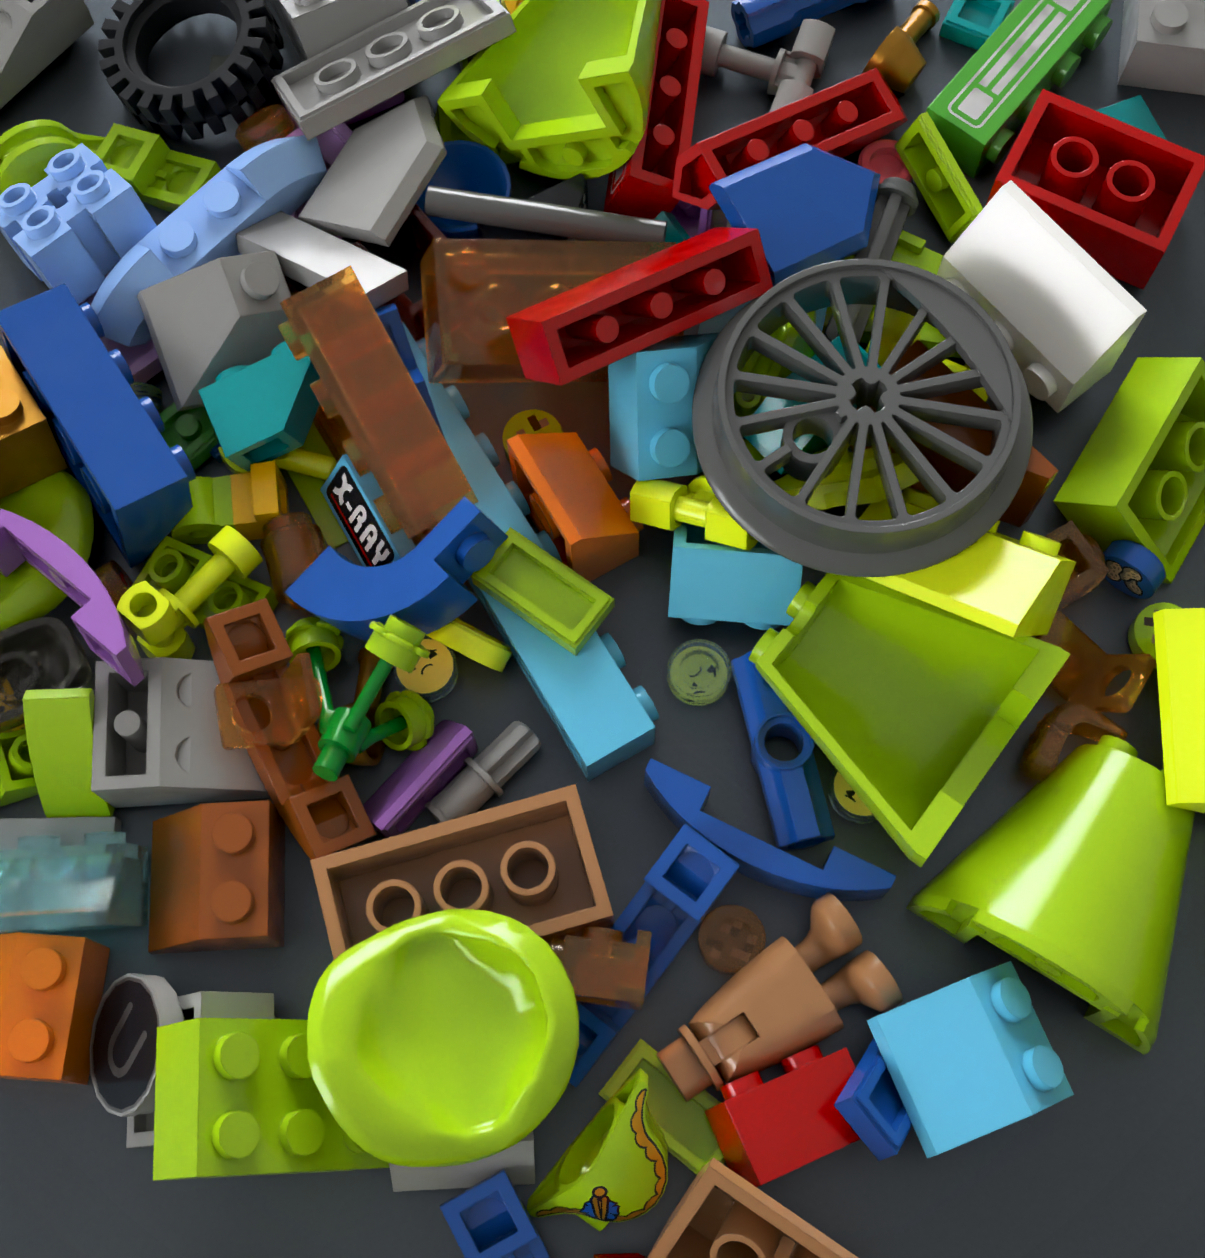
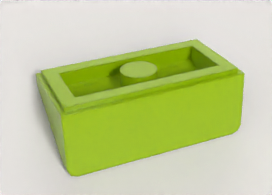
M924 112L917 117L894 146L948 241L952 244L956 242L983 210V207L928 112Z

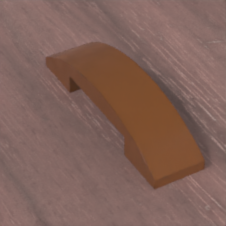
M267 598L206 617L203 624L224 695L240 736L271 800L307 856L312 860L340 852L373 838L376 832L349 774L338 777L336 781H327L317 776L312 770L321 752L318 747L320 735L288 669L287 664L293 657V654Z

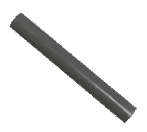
M433 185L428 186L425 197L426 216L653 251L663 250L666 239L667 221Z

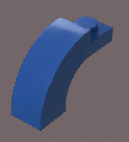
M464 496L412 551L402 558L381 566H359L329 545L285 593L295 603L321 620L336 627L340 632L364 641H368L373 632V629L369 627L370 622L376 621L385 624L390 614L405 620L424 633L429 634L455 620L479 600L464 583L475 571L482 569L490 562L495 550L508 536Z

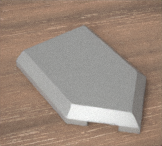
M424 95L414 98L356 128L297 219L331 235L389 247L447 154L443 139L438 132L434 120L435 114L428 96Z

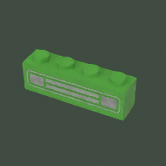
M1022 0L927 107L926 112L930 115L962 172L974 179L989 160L997 164L1004 157L1016 137L1014 131L1022 122L1025 123L1042 89L1049 91L1054 84L1062 88L1077 69L1081 61L1079 55L1086 47L1094 51L1105 38L1113 23V20L1107 16L1113 0Z

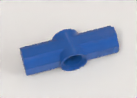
M752 651L732 659L731 669L751 744V764L759 775L777 848L783 851H796L833 840L835 833L813 754L814 740L757 671L755 664L749 661ZM773 737L788 738L796 745L798 756L790 761L774 759L768 754L765 742Z

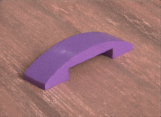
M0 509V573L7 577L25 561L32 565L81 607L71 616V619L90 650L134 687L138 685L145 677L137 646L111 596L96 573L81 556L53 533L31 520L13 512Z

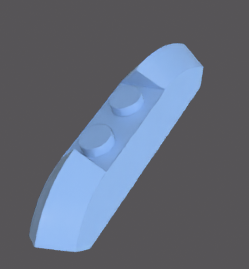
M305 135L278 138L249 149L224 167L133 246L110 271L91 303L104 330V337L128 347L146 344L151 339V335L137 298L141 290L217 258L242 255L238 252L236 233L280 211L291 215L313 195L327 172L317 137L309 141Z

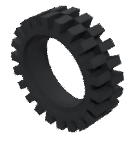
M117 0L111 9L120 21L105 18L101 28L108 38L101 39L98 43V51L104 58L99 60L101 71L107 77L105 80L140 125L144 123L148 130L155 134H160L163 129L169 139L180 140L183 129L191 140L203 139V124L206 123L215 135L226 132L227 130L222 118L229 114L232 115L238 125L245 121L248 117L241 106L247 101L257 110L266 100L258 86L273 91L274 86L271 80L275 74L272 69L282 70L284 61L279 49H284L283 37L265 0H134L131 5L122 0ZM208 13L228 17L236 23L237 37L232 53L209 76L192 84L179 87L164 86L149 79L147 69L149 55L163 34L176 24L193 16Z

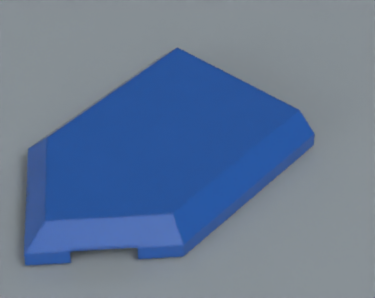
M804 143L715 181L708 188L732 228L759 229L773 286L802 270L828 262L843 260L867 247L881 174Z

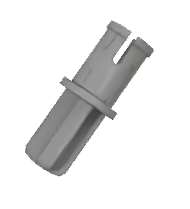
M520 721L512 722L474 760L470 757L465 758L463 762L466 767L437 796L428 801L424 806L439 823L475 813L493 795L500 798L504 794L501 787L540 749L541 742L526 724Z

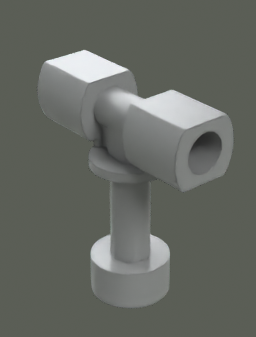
M803 19L792 51L780 48L775 59L726 44L728 35L726 31L706 26L700 73L715 77L719 67L768 81L767 94L775 95L770 112L813 94L814 89L810 87L813 78H821L836 29L820 20Z

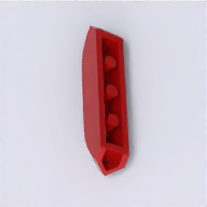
M874 68L694 144L676 158L672 197L706 210H720V206L708 188L715 181L804 143L843 158L880 139L907 122L908 119L883 75L877 68Z

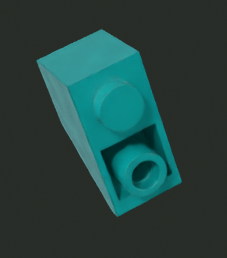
M313 336L306 339L293 338L286 340L273 348L271 356L250 366L237 365L230 367L216 376V382L198 390L225 457L247 472L250 471V464L272 461L304 445L335 367L331 354Z

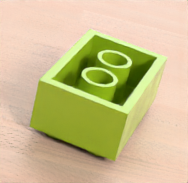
M196 1018L157 1027L153 1181L339 1172L390 1167L388 1162L379 1160L359 1147L338 1125L327 1108L313 1081L308 1063V1020Z

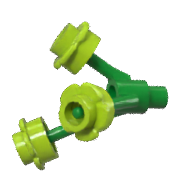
M390 614L385 624L376 621L370 622L369 627L373 629V632L364 647L380 659L353 707H338L335 711L326 672L333 669L341 659L340 650L343 647L344 640L339 635L340 630L318 617H306L295 622L286 631L285 639L293 654L289 661L291 668L299 674L312 676L320 714L319 732L322 734L318 741V747L321 752L312 770L324 780L336 781L345 763L354 762L358 753L364 752L380 740L396 751H403L405 749L417 751L426 746L427 739L431 738L434 733V713L430 704L418 693L409 689L403 690L401 693L394 691L386 697L385 702L381 703L375 712V727L371 728V722L365 716L393 666L412 673L421 657L428 659L430 655L429 651L421 645L426 633L397 616Z

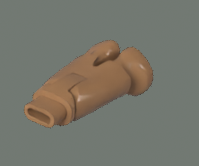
M828 892L813 901L810 910V929L806 937L794 947L784 936L775 940L745 964L704 1003L689 1021L690 1028L683 1025L677 1029L680 1038L656 1053L663 1068L686 1102L711 1085L716 1091H719L720 1087L724 1086L722 1077L726 1083H730L755 1071L761 1072L837 1033L844 1028L838 1011L845 1007L862 1004L880 1012H887L903 1001L898 984L889 970L874 953L868 950L859 953L849 960L837 973L821 984L813 973L829 962L848 954L863 943L857 924L836 896Z

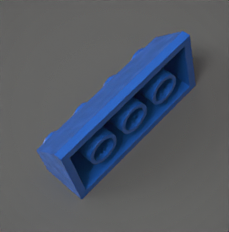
M64 283L0 310V335L8 358L45 416L67 466L75 479L86 489L94 510L127 564L132 568L142 563L193 507L189 482L196 479L187 455L180 445L177 444L169 448L160 432L165 430V427L152 400L148 396L138 399L130 385L134 383V378L122 353L117 348L108 352L100 339L105 336L104 330L92 306L88 302L78 305Z

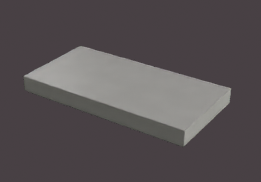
M421 0L274 76L271 82L279 98L309 141L517 31L510 13L497 0Z

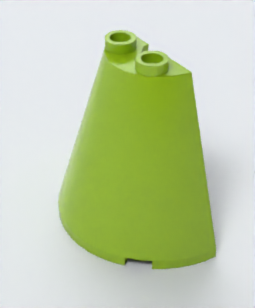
M524 0L511 14L517 32L479 51L441 94L437 103L454 124L474 142L484 145L492 151L498 146L508 153L521 158L520 169L546 177L566 180L580 173L583 174L585 179L609 174L629 160L644 135L647 125L662 0Z
M826 573L817 586L807 581L799 589L786 611L794 620L786 629L783 628L780 632H777L772 627L769 628L755 645L749 656V661L755 664L757 671L906 857L921 868L1071 654L1059 646L1031 636L1013 638L863 577Z
M1103 735L1097 745L1083 744L1069 753L917 892L910 900L906 909L963 944L979 935L1088 1002L1090 1006L1083 1018L1145 1055L1151 1050L1158 1034L1195 811L1168 806L1166 803L1164 769L1159 770L1137 758V750L1128 742L1115 736Z

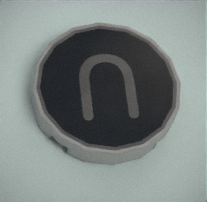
M128 973L116 979L101 999L93 1021L90 1040V1074L98 1100L106 1111L120 1117H134L155 1112L157 1027L184 1021L177 993L164 977Z

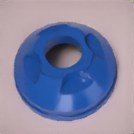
M471 141L444 142L447 151L445 158L410 213L419 227L433 237L451 242L471 241L479 238L477 223L425 215V197L428 186L433 185L511 197L510 174L506 164L499 155L488 147Z

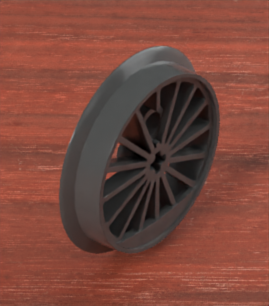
M846 259L820 264L784 279L762 296L753 299L725 325L712 343L699 371L693 397L692 427L697 456L708 484L728 514L754 539L775 553L803 566L836 575L886 577L906 574L931 567L962 552L987 533L1007 510L1023 481L1032 448L1033 417L1027 385L1004 335L994 320L972 297L946 279L927 270L890 260ZM849 304L875 305L866 366L863 363L847 305ZM831 307L847 362L807 313ZM886 307L915 316L882 367L878 368L877 364ZM790 322L824 365L770 335L784 324ZM926 322L937 328L946 338L893 373ZM756 351L810 382L742 372L750 356ZM956 352L971 369L912 382ZM984 387L991 410L924 399ZM742 392L807 402V404L738 417L735 414L734 394ZM853 404H856L860 409L854 408ZM872 406L873 408H875L876 412L874 413V411L869 407ZM924 421L992 431L989 455L985 456ZM783 429L780 448L761 461L754 460L742 437ZM804 434H813L822 438L826 442L828 449L819 454L805 453L796 446L794 440ZM910 438L976 474V477L960 492H954ZM887 442L939 504L938 506L915 515L907 513ZM850 445L854 446L844 516L832 515L807 505L822 480L832 473ZM865 447H872L892 516L890 520H859L855 516ZM783 467L790 476L806 483L798 495L791 496L768 476Z

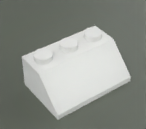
M1012 180L999 189L945 253L937 273L938 276L967 293L990 315L1004 335L1022 371L1029 393L1039 400H1045L1057 413L1111 372L1147 312L1130 293Z

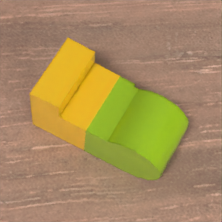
M276 461L250 464L251 472L213 478L198 476L190 481L189 487L193 507L171 530L172 538L185 544H207L226 525L237 530L248 541L291 535L287 483Z

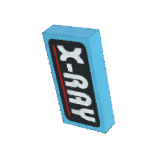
M362 452L343 454L320 491L362 566L375 567L389 564L402 558L416 547Z

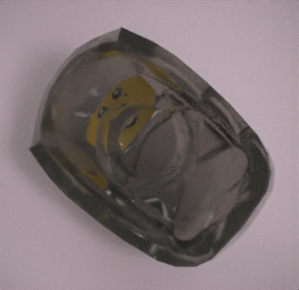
M39 617L0 631V733H10L25 729L22 699L26 690L83 688L92 679V670L79 638L70 627L58 618Z

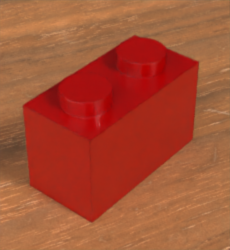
M817 1044L780 1061L785 1074L769 1082L763 1083L759 1071H755L720 1087L725 1101L704 1112L729 1169L755 1187H758L860 1140V1137L834 1106L838 1096L856 1068L847 1047L824 1057Z

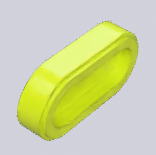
M459 618L436 631L426 634L428 637L462 655L499 672H503L512 654L509 645Z

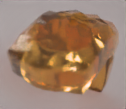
M1070 701L1069 703L1056 705L1049 713L1044 714L1043 719L1037 723L1034 732L1029 734L1028 745L1023 749V756L1020 759L1018 771L1023 777L1044 781L1056 769L1058 757L1068 734L1079 735L1099 742L1103 735H1111L1126 740L1128 733L1120 725L1082 701Z

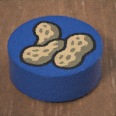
M1115 540L1111 542L1097 562L1100 573L1111 585L1121 592L1139 599L1152 597L1166 578L1164 566L1158 557L1144 546L1130 540Z

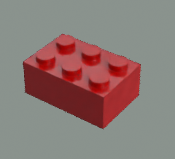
M1042 89L994 181L986 205L1003 185L1012 180L1111 276L1144 290L1162 259L1205 170V156Z

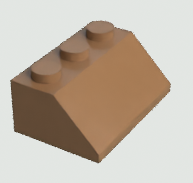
M713 1158L701 1168L671 1213L647 1258L858 1257Z

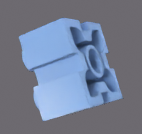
M83 143L74 149H66L52 157L44 169L47 177L33 187H30L27 183H18L10 186L0 195V232L22 262L41 282L44 281L49 289L65 283L78 305L97 292L105 280V275L114 268L133 246L157 226L133 187L112 168L108 170L103 161Z

